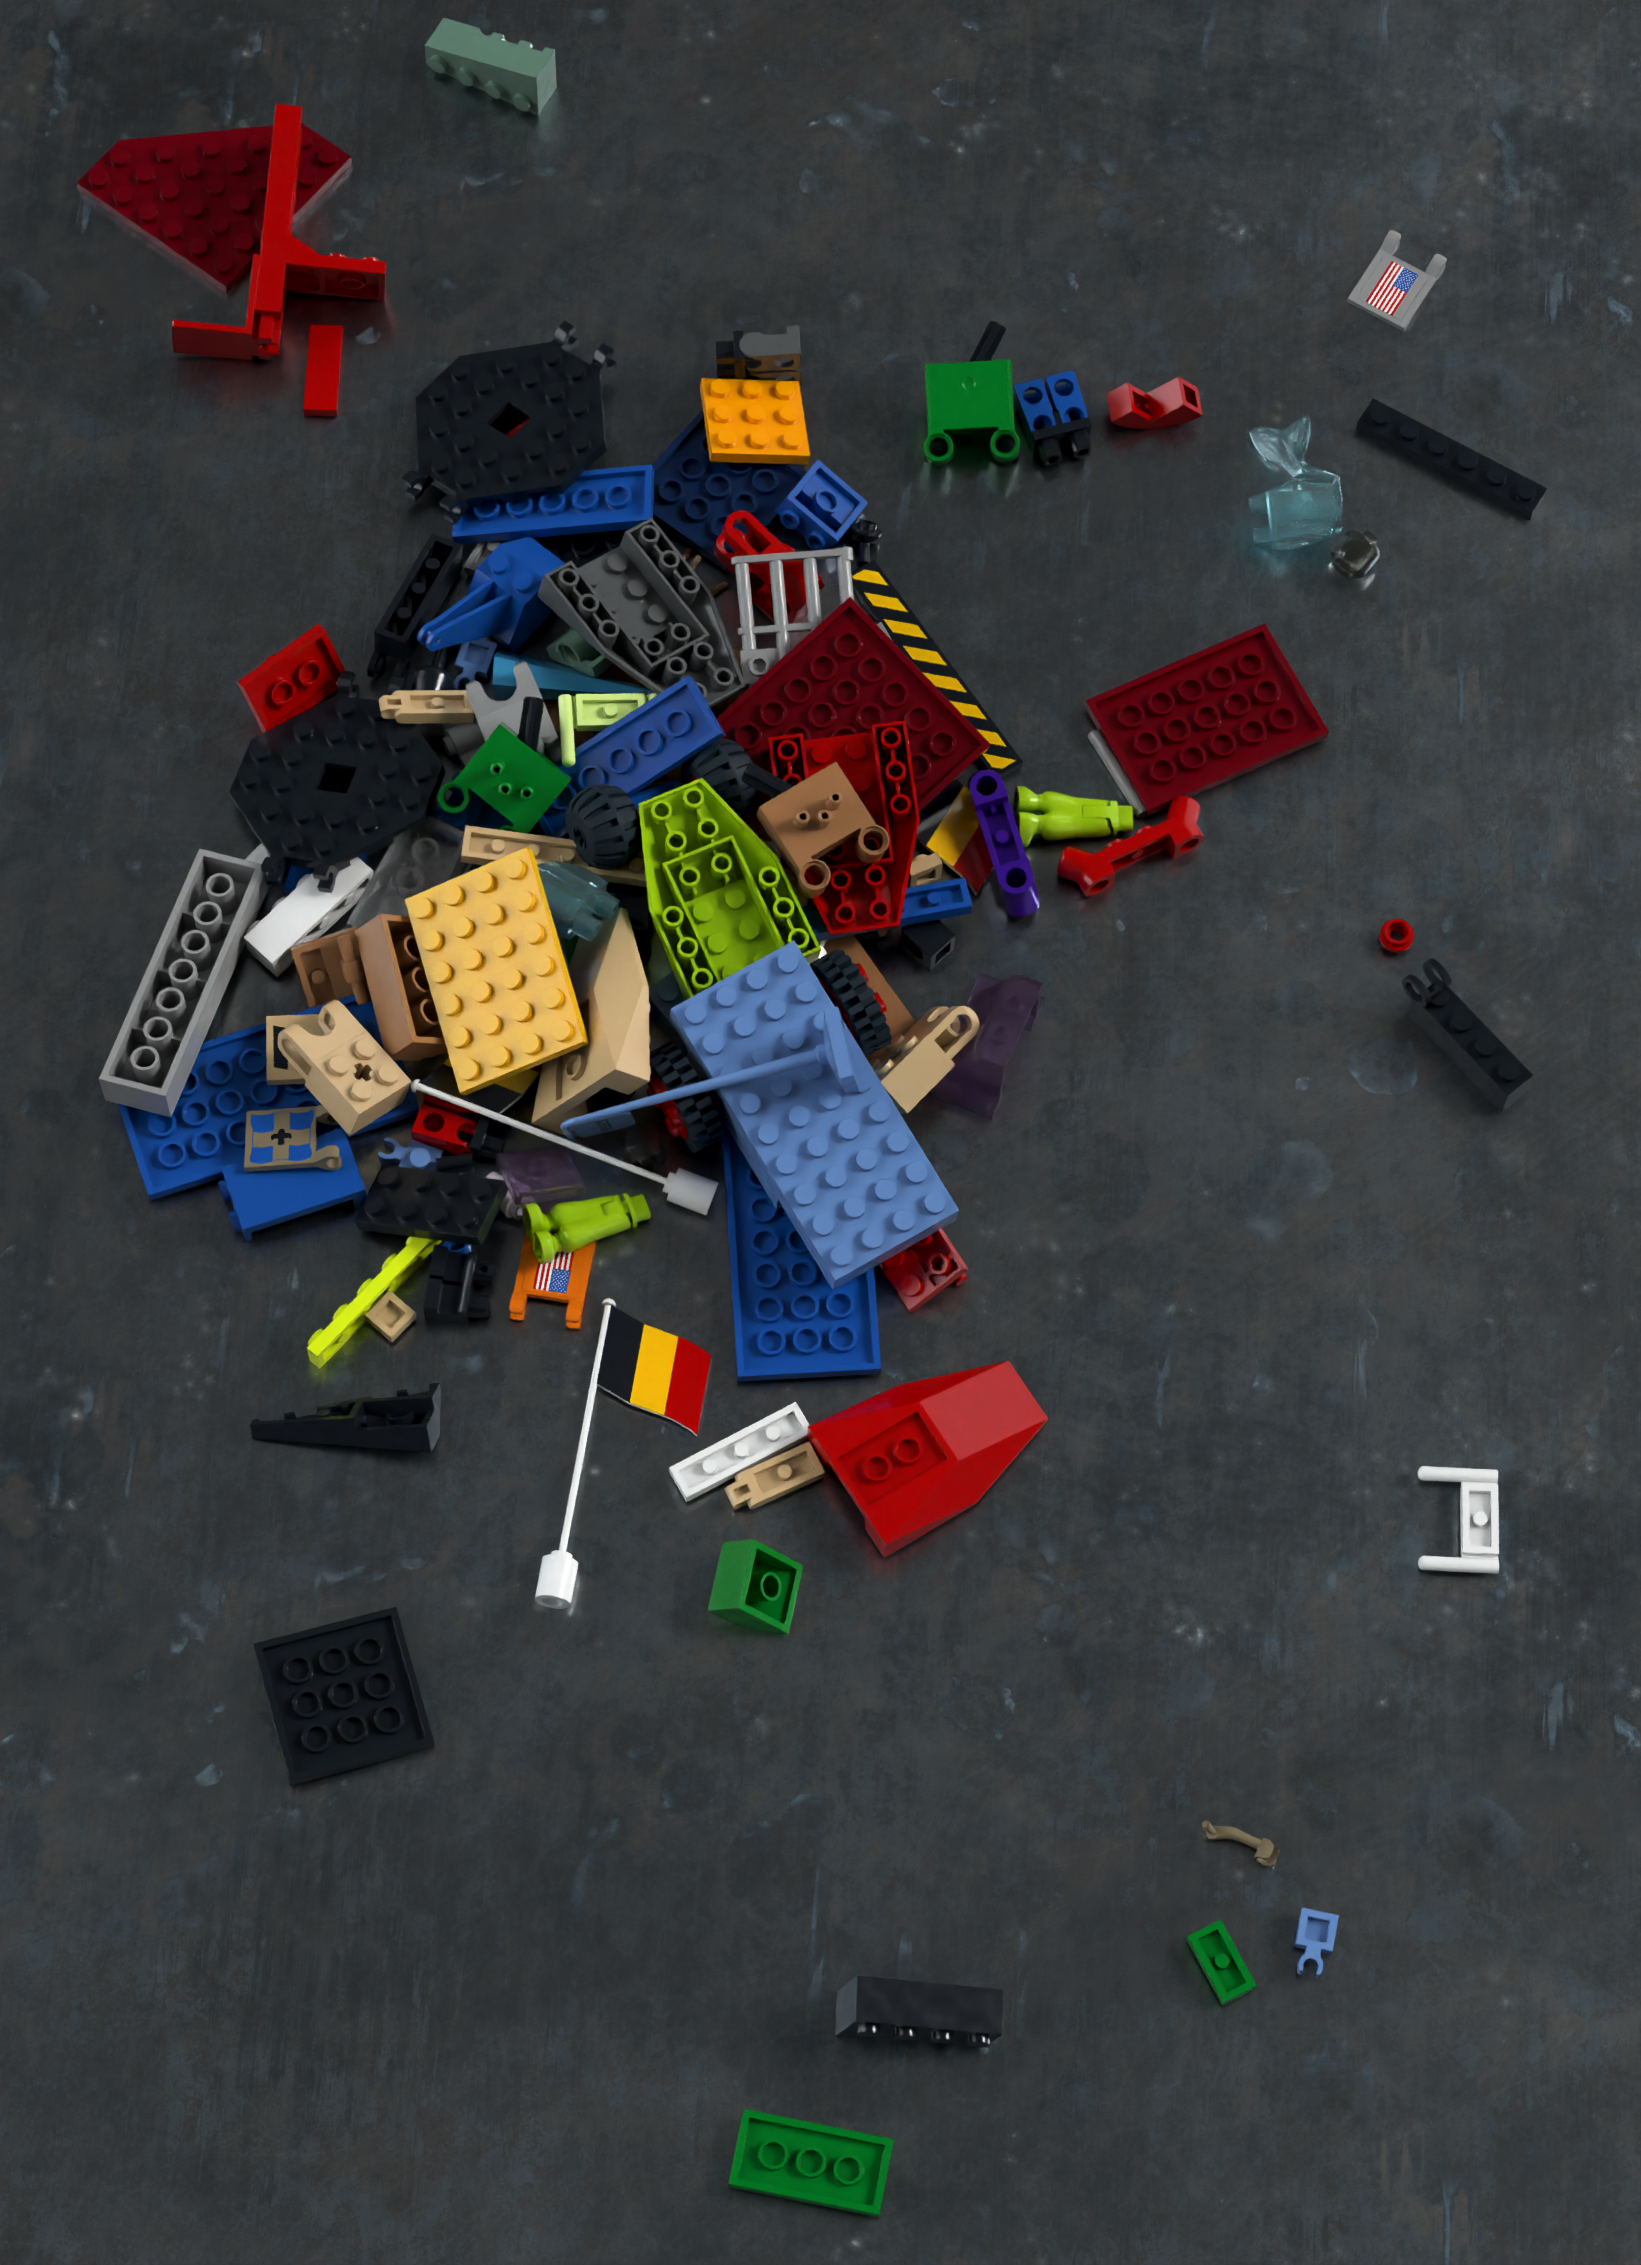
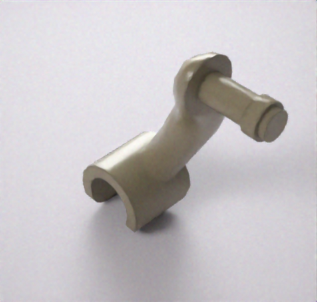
M1209 1821L1202 1823V1828L1206 1831L1207 1838L1239 1841L1257 1849L1254 1856L1257 1862L1268 1867L1275 1865L1280 1851L1274 1847V1844L1269 1839H1258L1231 1826H1212Z

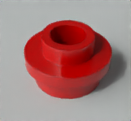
M1393 919L1381 927L1379 940L1386 950L1401 953L1411 947L1414 940V932L1406 921ZM1392 934H1398L1401 936L1402 940L1397 941L1392 939L1390 936Z

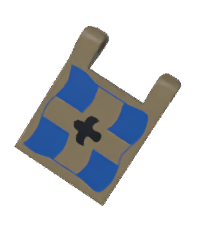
M322 1104L313 1107L247 1111L244 1170L245 1172L308 1167H318L330 1171L339 1170L342 1166V1159L339 1156L340 1151L336 1145L325 1146L316 1151L317 1122L328 1125L339 1124Z

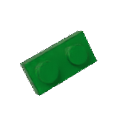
M1221 1919L1187 1936L1186 1940L1222 2006L1256 1989L1257 1985Z

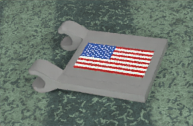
M1390 230L1379 251L1349 295L1347 302L1405 331L1429 291L1443 274L1447 258L1440 254H1435L1426 272H1423L1393 256L1400 246L1401 234Z

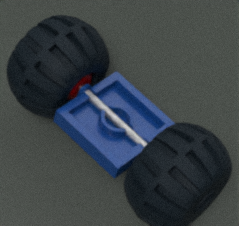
M720 738L682 763V783L672 779L630 797L617 786L607 784L588 786L577 793L566 808L565 822L569 839L574 841L577 846V853L589 867L603 870L622 868L632 861L642 848L638 804L700 778H703L732 810L742 818L752 810L759 798V791L741 780L746 767L749 764H753V762L738 743Z

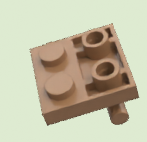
M357 926L290 947L309 1009L351 995H355L358 1005L371 1001L355 931L358 929Z

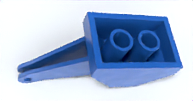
M530 536L499 544L477 567L467 595L443 614L426 623L420 629L417 640L421 644L426 645V648L430 651H436L491 636L510 652L515 653L554 612L537 597L544 575L566 563Z

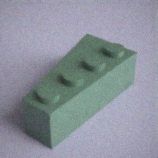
M447 18L441 20L425 44L426 65L430 66L434 71L446 73L457 78L464 85L474 86L485 91L495 99L500 98L514 104L521 111H529L539 116L557 88L555 49L545 47L543 51L532 49L533 45L531 42L524 40L514 44L508 42L503 34L493 32L489 36L483 35L478 27Z

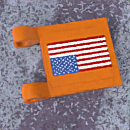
M525 1231L514 1290L509 1306L510 1319L517 1321L524 1319L527 1297L569 1303L566 1312V1327L569 1329H579L596 1241L571 1253L557 1252L551 1262L541 1264L534 1255L532 1241H529Z

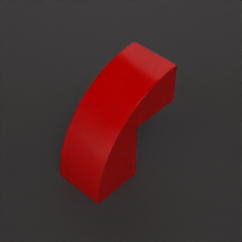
M1176 377L1148 393L1129 383H1125L1106 394L1111 422L1127 428H1167L1187 423L1203 416L1198 387L1180 377Z

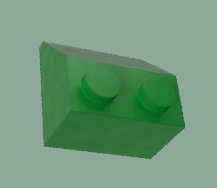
M755 1539L723 1542L707 1611L735 1625L779 1634H788L803 1565Z

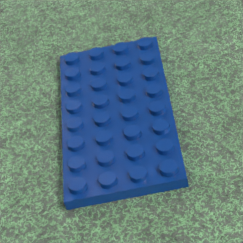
M355 995L338 999L384 1049L372 999L370 1002L361 1005L357 1004ZM325 1004L291 1015L320 1014L321 1008ZM262 1023L203 1042L172 1117L118 1104L149 1200L151 1201L223 1178L221 1167L243 1161L245 1156L247 1111L313 1107L321 1103L307 1089L305 1084H267L266 1023ZM393 1060L407 1075L403 1061ZM411 1085L402 1104L351 1136L418 1115L419 1106L414 1092L411 1090ZM317 1122V1136L342 1127L340 1125H328Z
M721 1119V1127L724 1131L722 1144L737 1381L881 1374L874 1267L833 1290L784 1208L781 1207L776 1210Z

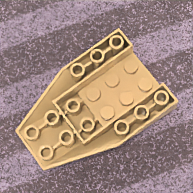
M622 907L579 936L568 968L589 1044L542 1064L531 1124L563 1135L565 1134L560 1128L561 1123L587 1114L586 1099L601 1089L607 1087L629 1095L650 1081L649 986L627 909Z

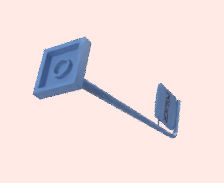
M837 1006L824 1009V1043L816 1045L814 1050L571 1118L562 1122L560 1128L568 1140L574 1142L575 1136L585 1138L634 1126V1116L629 1112L631 1110L819 1063L821 1066L830 1064L845 1094L858 1091L859 1087L845 1025L839 1008Z

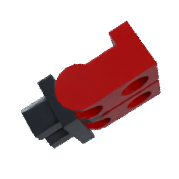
M425 1093L423 1104H421L411 1131L412 1140L449 1151L455 1155L471 1152L472 1160L480 1163L482 1156L501 1159L506 1138L490 1133L493 1125L511 1130L512 1126ZM510 1106L501 1115L515 1120L516 1108Z

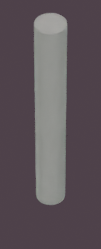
M1099 729L1091 731L1087 736L1128 803L1132 806L1133 811L1138 818L1146 816L1145 807Z

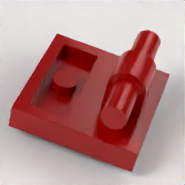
M943 1229L938 1230L879 1264L908 1310L913 1312L952 1282L959 1286L968 1279L965 1272L969 1269Z

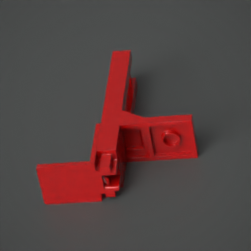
M276 104L261 249L260 255L253 254L246 327L172 320L174 353L252 361L253 356H259V359L272 360V356L279 357L286 291L384 301L386 262L374 257H363L361 259L347 258L339 253H331L328 256L320 255L292 235L302 142V106Z

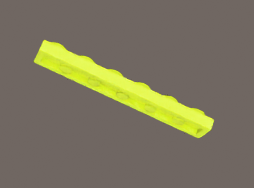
M409 1236L406 1241L407 1246L398 1255L396 1253L390 1255L383 1263L382 1271L374 1279L369 1278L360 1286L357 1291L358 1296L349 1305L345 1303L340 1306L333 1315V1321L324 1330L321 1328L311 1336L308 1341L309 1346L307 1347L309 1360L320 1369L366 1322L365 1315L389 1290L394 1294L430 1257L429 1254L433 1252L434 1245L440 1246L444 1241Z

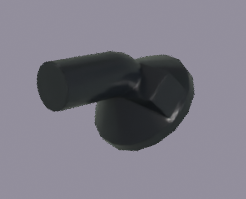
M859 519L858 524L850 525L849 538L857 541L856 565L858 567H862L870 562V544L878 545L883 531L877 529L878 524L873 521Z

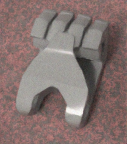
M525 661L518 662L513 667L517 688L514 695L506 701L497 702L490 699L478 681H471L466 684L467 695L485 741L501 722H504L518 734L524 698L533 696L543 699L534 676ZM544 703L537 750L554 763L561 758V741Z

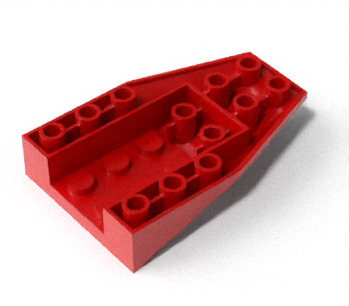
M906 720L872 724L871 732L812 740H803V733L768 737L771 773L774 776L795 786L837 762L876 825L883 827L889 835L887 850L877 862L865 863L856 856L854 851L856 837L817 859L823 861L829 867L831 877L825 891L820 896L811 899L829 935L899 927L920 822ZM868 837L863 840L867 849L872 851L880 849V844L876 839ZM808 872L804 875L805 880L811 885L817 886L822 883L820 876L814 872Z
M1005 1361L893 1387L808 1426L807 1442L810 1441L825 1469H833L866 1519L865 1530L882 1556L886 1558L975 1505L1043 1427L1048 1418L1011 1363Z

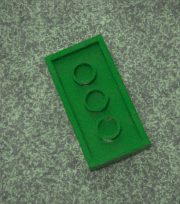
M744 2109L728 2187L879 2218L894 2139Z

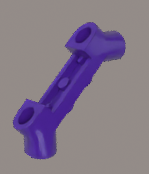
M989 769L980 770L972 774L968 779L967 788L1002 893L1007 913L1013 917L1028 916L1037 911L1040 906V900L1033 872L1009 803L1008 794L1004 782L997 772Z

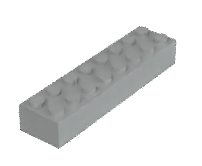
M199 848L99 1077L106 1101L172 1117L244 948V936L248 928L255 922L268 892L266 872L261 870L262 864Z

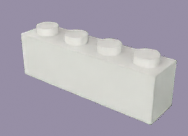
M359 857L350 860L351 865L338 872L332 893L318 891L317 886L320 879H314L313 873L306 874L299 880L294 891L287 897L278 899L266 917L255 921L248 928L244 936L248 951L276 977L294 962L290 947L320 938L376 885L373 870Z

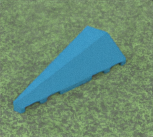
M498 649L494 655L492 685L495 700H508L514 695L517 684L513 667L521 661H525L528 664L543 699H558V696L562 694H569L571 696H576V694L638 693L645 690L648 691V695L654 693L647 687L601 675L594 678L571 667Z

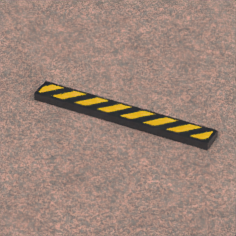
M875 560L851 572L853 592L875 622H882L892 641L991 744V747L977 759L984 770L989 769L997 772L1001 778L1022 768L1023 761Z

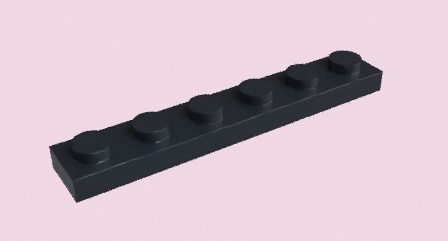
M1374 398L1357 422L1356 430L1528 519L1532 518L1546 495L1548 488Z

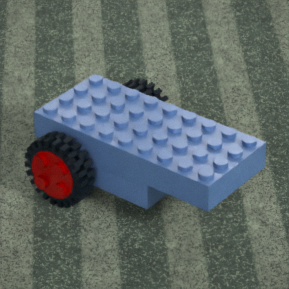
M792 941L671 1008L670 1021L688 1049L687 1058H684L682 1051L671 1041L651 1051V1075L648 1082L649 1089L646 1091L648 1096H652L814 1050L816 1045L824 1043V1009L838 1006L845 1025L859 1087L858 1091L845 1094L830 1064L821 1066L819 1063L654 1105L656 1108L661 1106L667 1117L664 1119V1122L674 1138L679 1136L693 1153L724 1137L721 1121L717 1117L718 1114L720 1115L776 1210L781 1207L784 1208L823 1275L834 1290L956 1221L959 1209L866 1059L869 1055L891 1044L892 1036L889 1033L891 1032L890 1028L886 1023L887 1019L883 1014L887 1011L885 1003L877 992L874 993L867 984L869 979L865 970L859 963L853 964L849 955H846L840 948L808 964L795 941Z

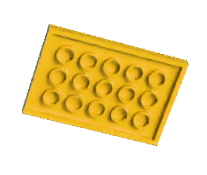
M525 847L405 899L459 1093L468 1095L589 1044L532 849Z

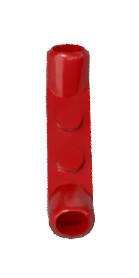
M1178 796L1173 798L1164 822L1153 827L1151 825L1144 826L1134 836L1123 841L1116 839L1095 854L1068 846L1062 851L1057 873L1060 878L1077 882L1084 896L1090 897L1112 888L1116 871L1164 849L1168 850L1172 859L1180 857L1194 850L1204 840V835L1197 826L1201 812L1200 805L1191 797Z

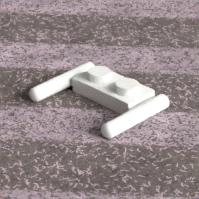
M1421 1466L1418 1470V1477L1422 1481L1461 1482V1557L1421 1556L1418 1560L1419 1568L1428 1571L1498 1574V1470Z

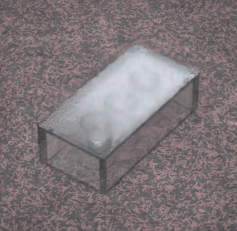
M428 816L424 827L413 833L409 829L394 837V843L390 844L346 923L347 928L354 926L360 928L380 913L409 916L405 899L463 875L469 864L461 862L464 831Z

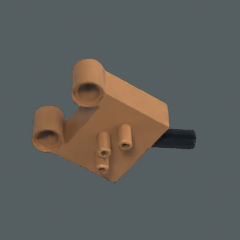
M837 762L795 786L754 764H749L746 767L741 778L742 782L773 798L759 806L756 816L794 874L796 887L801 895L807 898H816L825 891L831 877V872L823 861L817 859L854 837L857 839L854 844V851L861 861L874 863L883 857L889 845V835L883 827L876 825ZM868 837L876 839L880 844V849L876 851L867 849L863 840ZM808 872H814L820 876L822 883L817 886L811 885L805 880L804 875Z

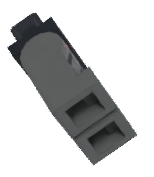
M799 325L786 326V334L764 335L760 332H749L743 336V331H733L734 341L716 342L717 378L799 381V385L802 387Z

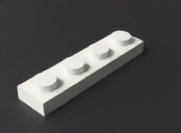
M794 1402L669 1467V1473L685 1501L688 1502L734 1478L738 1473L767 1461L807 1440L808 1426L810 1425L798 1404Z

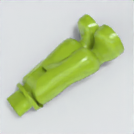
M1025 786L1015 787L1013 810L1014 816L1017 817L1016 825L1024 848L1030 844L1035 834H1041L1047 841H1059L1073 838L1116 836L1118 831L1132 832L1133 830L1132 806L1118 805V802L1115 800L1080 798L1053 791H1046L1037 795ZM1041 812L1043 815H1035L1032 813Z
M623 1193L621 1197L620 1195H609L587 1200L561 1202L553 1205L547 1214H543L538 1204L533 1201L522 1204V1216L529 1241H532L534 1255L541 1264L551 1262L557 1252H574L601 1238L623 1232L627 1229L636 1228L637 1222L651 1218L650 1210L643 1194L629 1197L627 1193Z

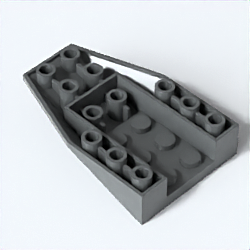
M653 518L625 531L619 547L582 567L577 568L572 561H569L544 575L537 597L604 657L657 695L688 675L693 677L710 708L745 689L746 684L712 593Z

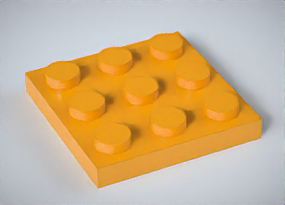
M701 379L700 393L710 462L808 465L810 451L799 381Z

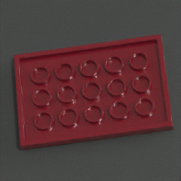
M1262 624L1092 697L1085 702L1086 710L1145 807L1147 816L1170 807L1173 798L1178 796L1193 797L1326 739L1329 733L1266 624Z

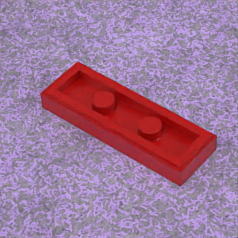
M310 324L303 412L306 416L337 417L344 333L343 325Z

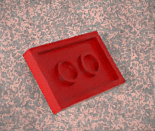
M317 624L281 651L269 656L264 663L237 681V684L264 733L309 710L336 691L341 670L345 671L325 629Z

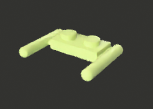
M562 694L558 696L562 764L565 767H572L576 762L574 729L577 731H603L657 696V694H576V696Z

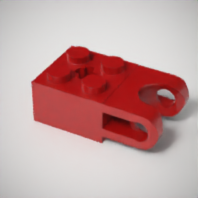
M744 510L733 512L728 516L722 533L714 544L715 556L735 576V565H731V557L795 552L791 546L785 543L782 544L752 514ZM733 524H745L748 528V535L738 529H733ZM727 542L732 547L734 553L727 552L724 549V543ZM801 561L782 562L788 624L797 623L807 614L804 570ZM769 563L749 564L752 602L774 623ZM818 574L820 595L823 588L825 587V584L822 582V578Z

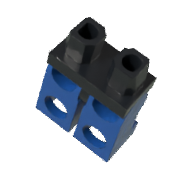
M1074 370L1045 377L1044 384L1042 378L1013 385V408L1015 412H1018L1033 456L1039 455L1044 466H1049L1061 461L1062 454L1060 449L1070 447L1075 458L1090 455L1092 424L1088 417ZM1060 382H1066L1065 385L1055 387ZM1028 390H1035L1033 393L1023 395Z

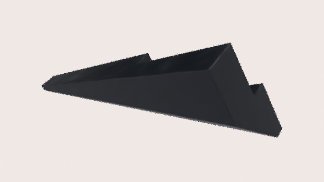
M440 1383L429 1384V1391L409 1395L407 1389L396 1391V1397L372 1398V1396L318 1406L316 1414L298 1418L295 1412L284 1413V1420L260 1421L259 1419H254L250 1424L252 1438L432 1452L440 1436L441 1387Z

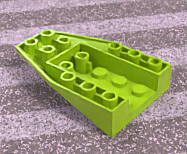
M703 778L638 804L649 913L684 1000L693 997L792 941H795L808 964L819 958L821 947L778 857Z

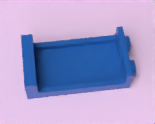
M340 1128L317 1136L316 1151L329 1145H336L339 1148V1156L342 1159V1166L339 1170L330 1171L318 1167L245 1172L244 1160L221 1167L224 1180L219 1181L218 1184L224 1202L231 1200L235 1211L230 1212L229 1216L235 1233L242 1231L245 1242L252 1240V1232L349 1200H352L354 1207L362 1205L366 1198V1190L344 1129Z

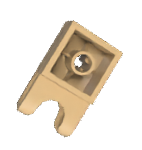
M333 1000L322 1006L318 1017V1024L324 1032V1036L312 1035L300 1025L293 1024L280 1031L278 1035V1048L305 1079L307 1089L344 1131L351 1136L402 1104L412 1081L340 1001Z
M946 1006L933 1007L904 1035L899 1034L891 1040V1044L886 1046L888 1051L880 1059L875 1058L869 1062L899 1113L908 1114L955 1066L951 1059L979 1030V1019L971 1008L967 1006H953L951 1008ZM958 1015L964 1016L967 1022L965 1031L958 1033L960 1030Z

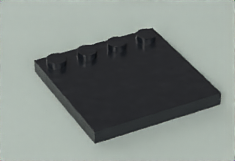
M397 1607L253 1644L290 1786L434 1748V1739Z

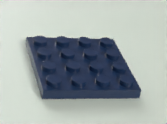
M702 410L652 464L654 470L653 520L730 574V571L714 554L715 541L722 533L728 516L739 510L747 511L769 530L780 518V515L775 510L806 474V471L796 464L710 462ZM733 524V529H738L748 535V528L745 524ZM727 542L724 543V549L729 553H734L732 547Z

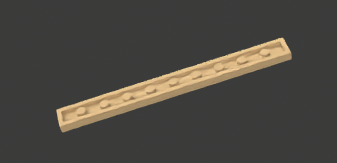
M465 825L461 853L462 863L486 865L528 847L533 850L539 873L646 887L642 849L624 867L603 870L589 867L586 862H583L576 851V844L571 839ZM783 868L801 907L807 906L808 898L798 892L794 874L790 869Z

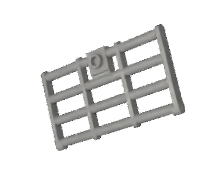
M844 546L843 548L731 557V565H735L741 625V628H738V636H742L743 650L739 652L740 669L747 690L791 651L789 633L804 631L811 633L823 622L816 559L836 558L840 602L843 604L849 597L854 600L850 563L854 561L852 547ZM803 560L808 622L788 624L782 562ZM769 563L775 625L754 627L749 564ZM775 634L777 648L756 649L755 635Z

